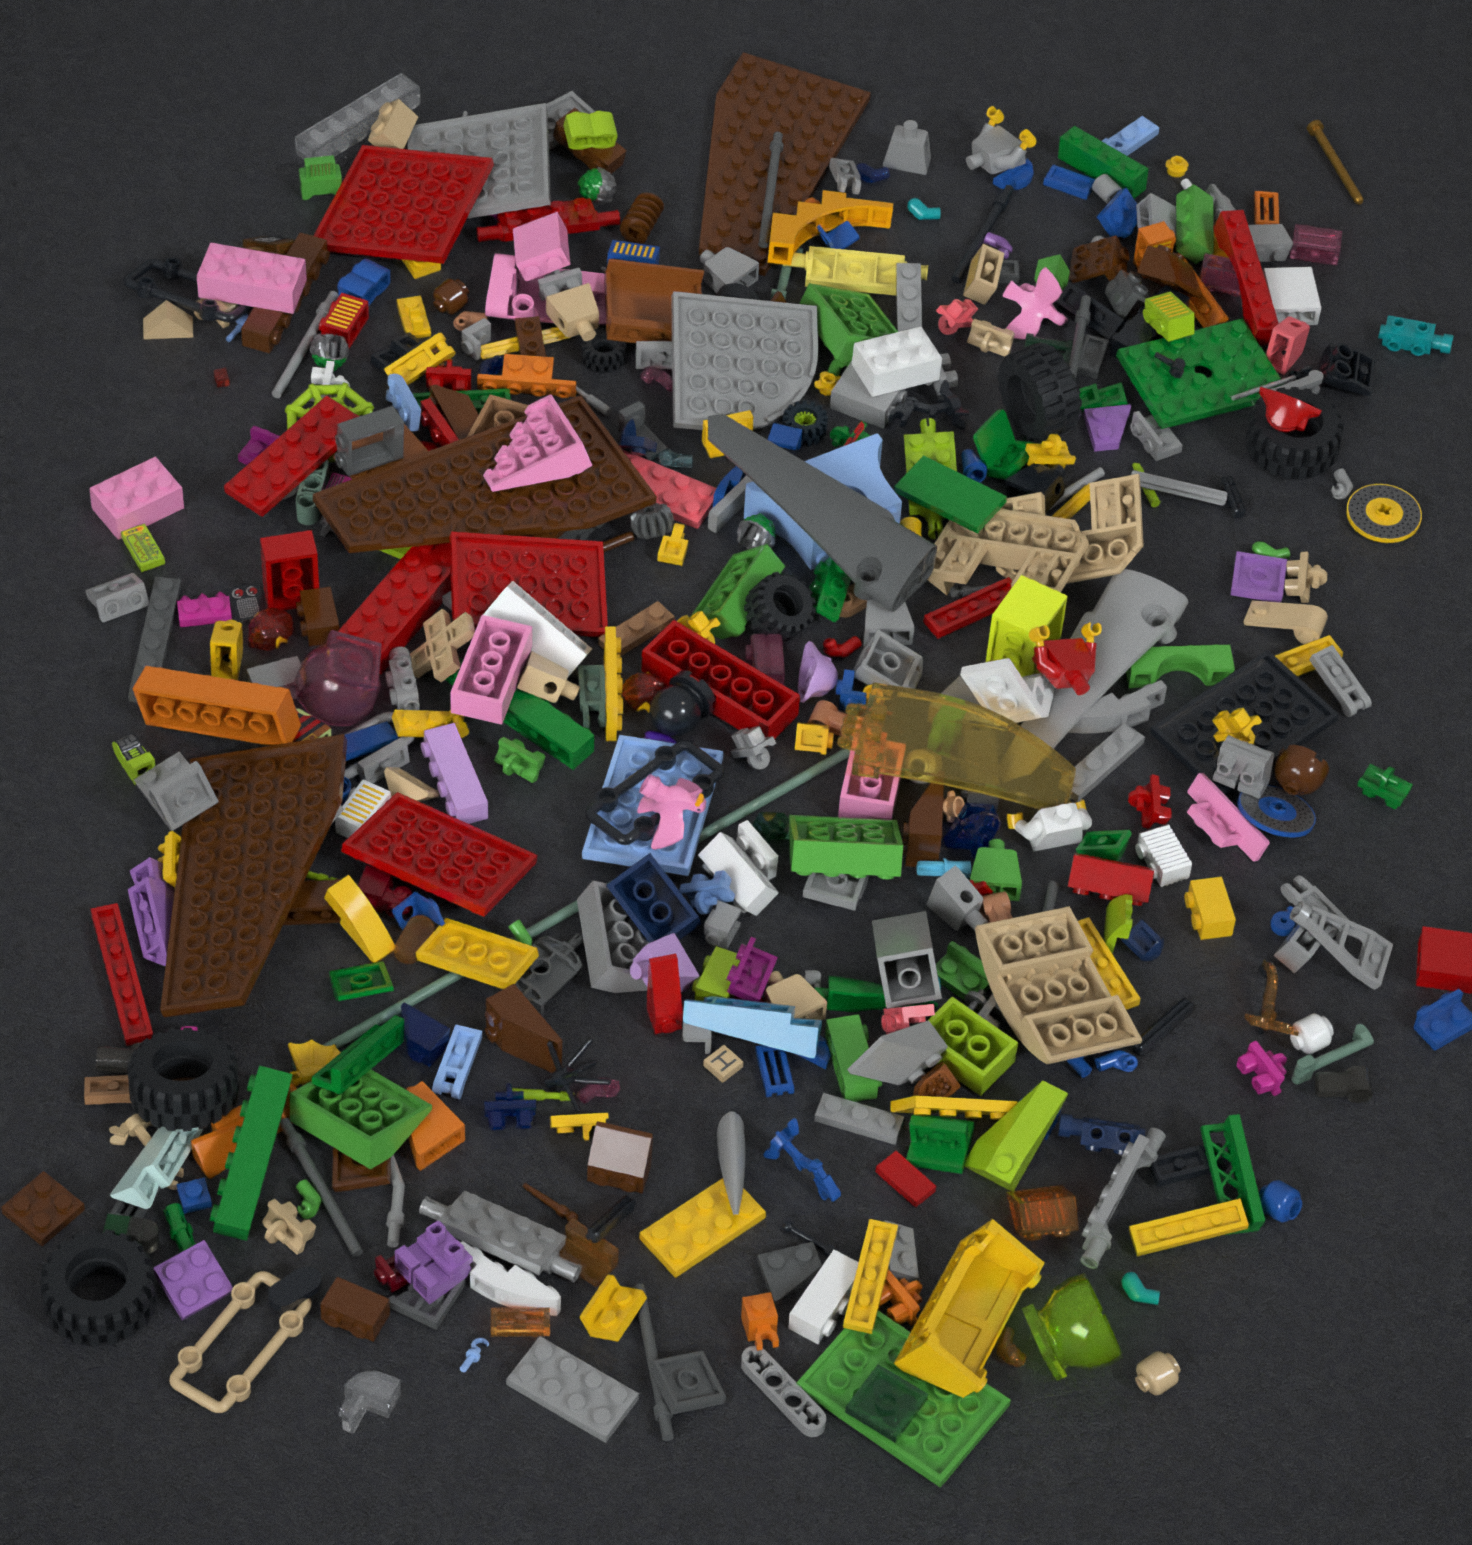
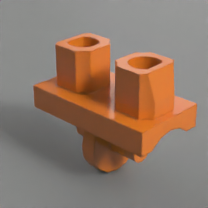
M888 1269L879 1306L890 1300L893 1306L887 1309V1316L899 1325L907 1321L910 1326H913L918 1320L916 1317L920 1310L918 1304L923 1300L919 1295L922 1290L921 1283L917 1280L909 1283L905 1278L898 1281Z

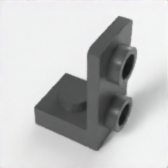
M640 401L619 411L618 432L620 434L628 421L633 419L636 427V436L646 437L657 442L656 453L646 452V455L642 456L643 458L652 460L667 452V447L645 425V406Z

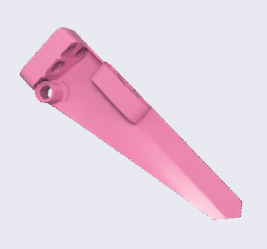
M495 253L486 300L485 316L514 319V321L515 318L539 316L540 322L554 323L546 314V299L541 301L539 297L538 279L544 278V276L551 274V272L525 281L516 265L514 255ZM581 271L582 285L589 283L599 310V325H606L604 273Z

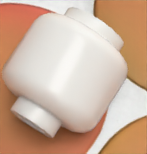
M1313 1013L1293 1024L1290 1040L1297 1050L1301 1049L1306 1054H1313L1330 1045L1331 1036H1333L1334 1032L1331 1023L1326 1017Z

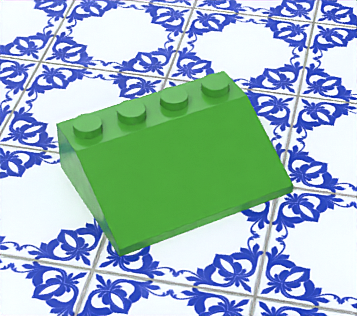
M809 283L799 303L817 306L818 335L824 342L823 344L834 355V359L841 363L852 361L854 343L898 332L871 296L866 293Z
M789 815L790 865L792 872L804 876L812 875L813 872L823 873L829 877H837L840 874H850L855 878H865L867 875H876L881 879H893L894 876L901 877L903 843L897 820Z
M369 1070L341 1095L312 1084V1081L290 1093V1121L369 1169L391 1158L432 1110L430 1103L373 1070Z

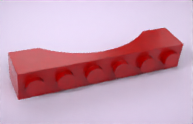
M1244 210L1221 211L1213 229L1219 248L1226 253L1234 267L1240 287L1243 319L1259 345L1269 346L1273 328L1279 322Z

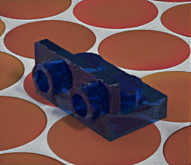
M965 803L943 839L946 847L970 849L974 859L976 858L978 848H988L989 841L993 839L1001 826L1000 818L993 804Z

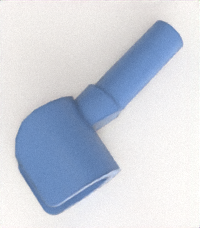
M247 313L235 321L238 325L225 338L228 342L241 332V328L249 316Z

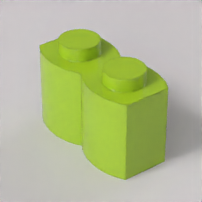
M595 111L590 114L572 112L565 117L563 126L570 149L581 150L590 147L604 149L615 146L618 135L612 113L605 111Z

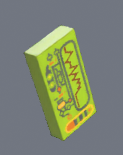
M145 524L121 531V538L141 572L165 564V558Z

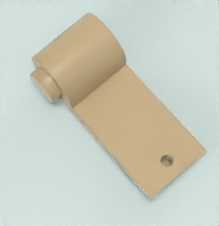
M1252 600L1243 622L1246 626L1293 629L1296 639L1302 644H1307L1320 639L1328 615L1325 610L1314 605Z

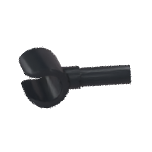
M1159 352L1155 353V358L1171 367L1169 370L1171 376L1175 378L1182 377L1185 367L1183 359L1177 358L1172 360Z

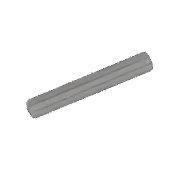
M1133 470L1131 472V475H1140V487L1220 506H1224L1227 501L1226 491Z

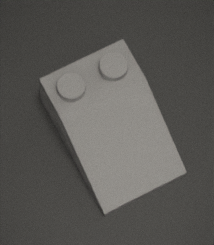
M928 1020L881 1036L847 1070L853 1075L901 1085L909 1081L911 1084H914L925 1075L923 1071L927 1067L934 1066L942 1059L941 1054L948 1046Z

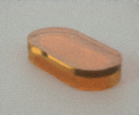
M416 915L410 918L394 947L395 957L400 962L405 964L417 962L415 952L435 929L431 919L423 915Z

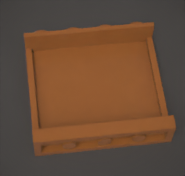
M609 259L604 274L607 340L636 343V341L672 342V293L675 291L702 294L701 282L704 270Z

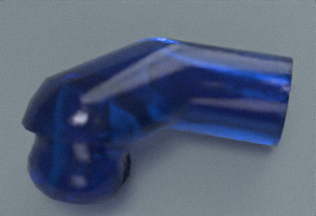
M495 355L493 358L483 361L479 366L478 374L494 375L499 373L503 369L504 358Z

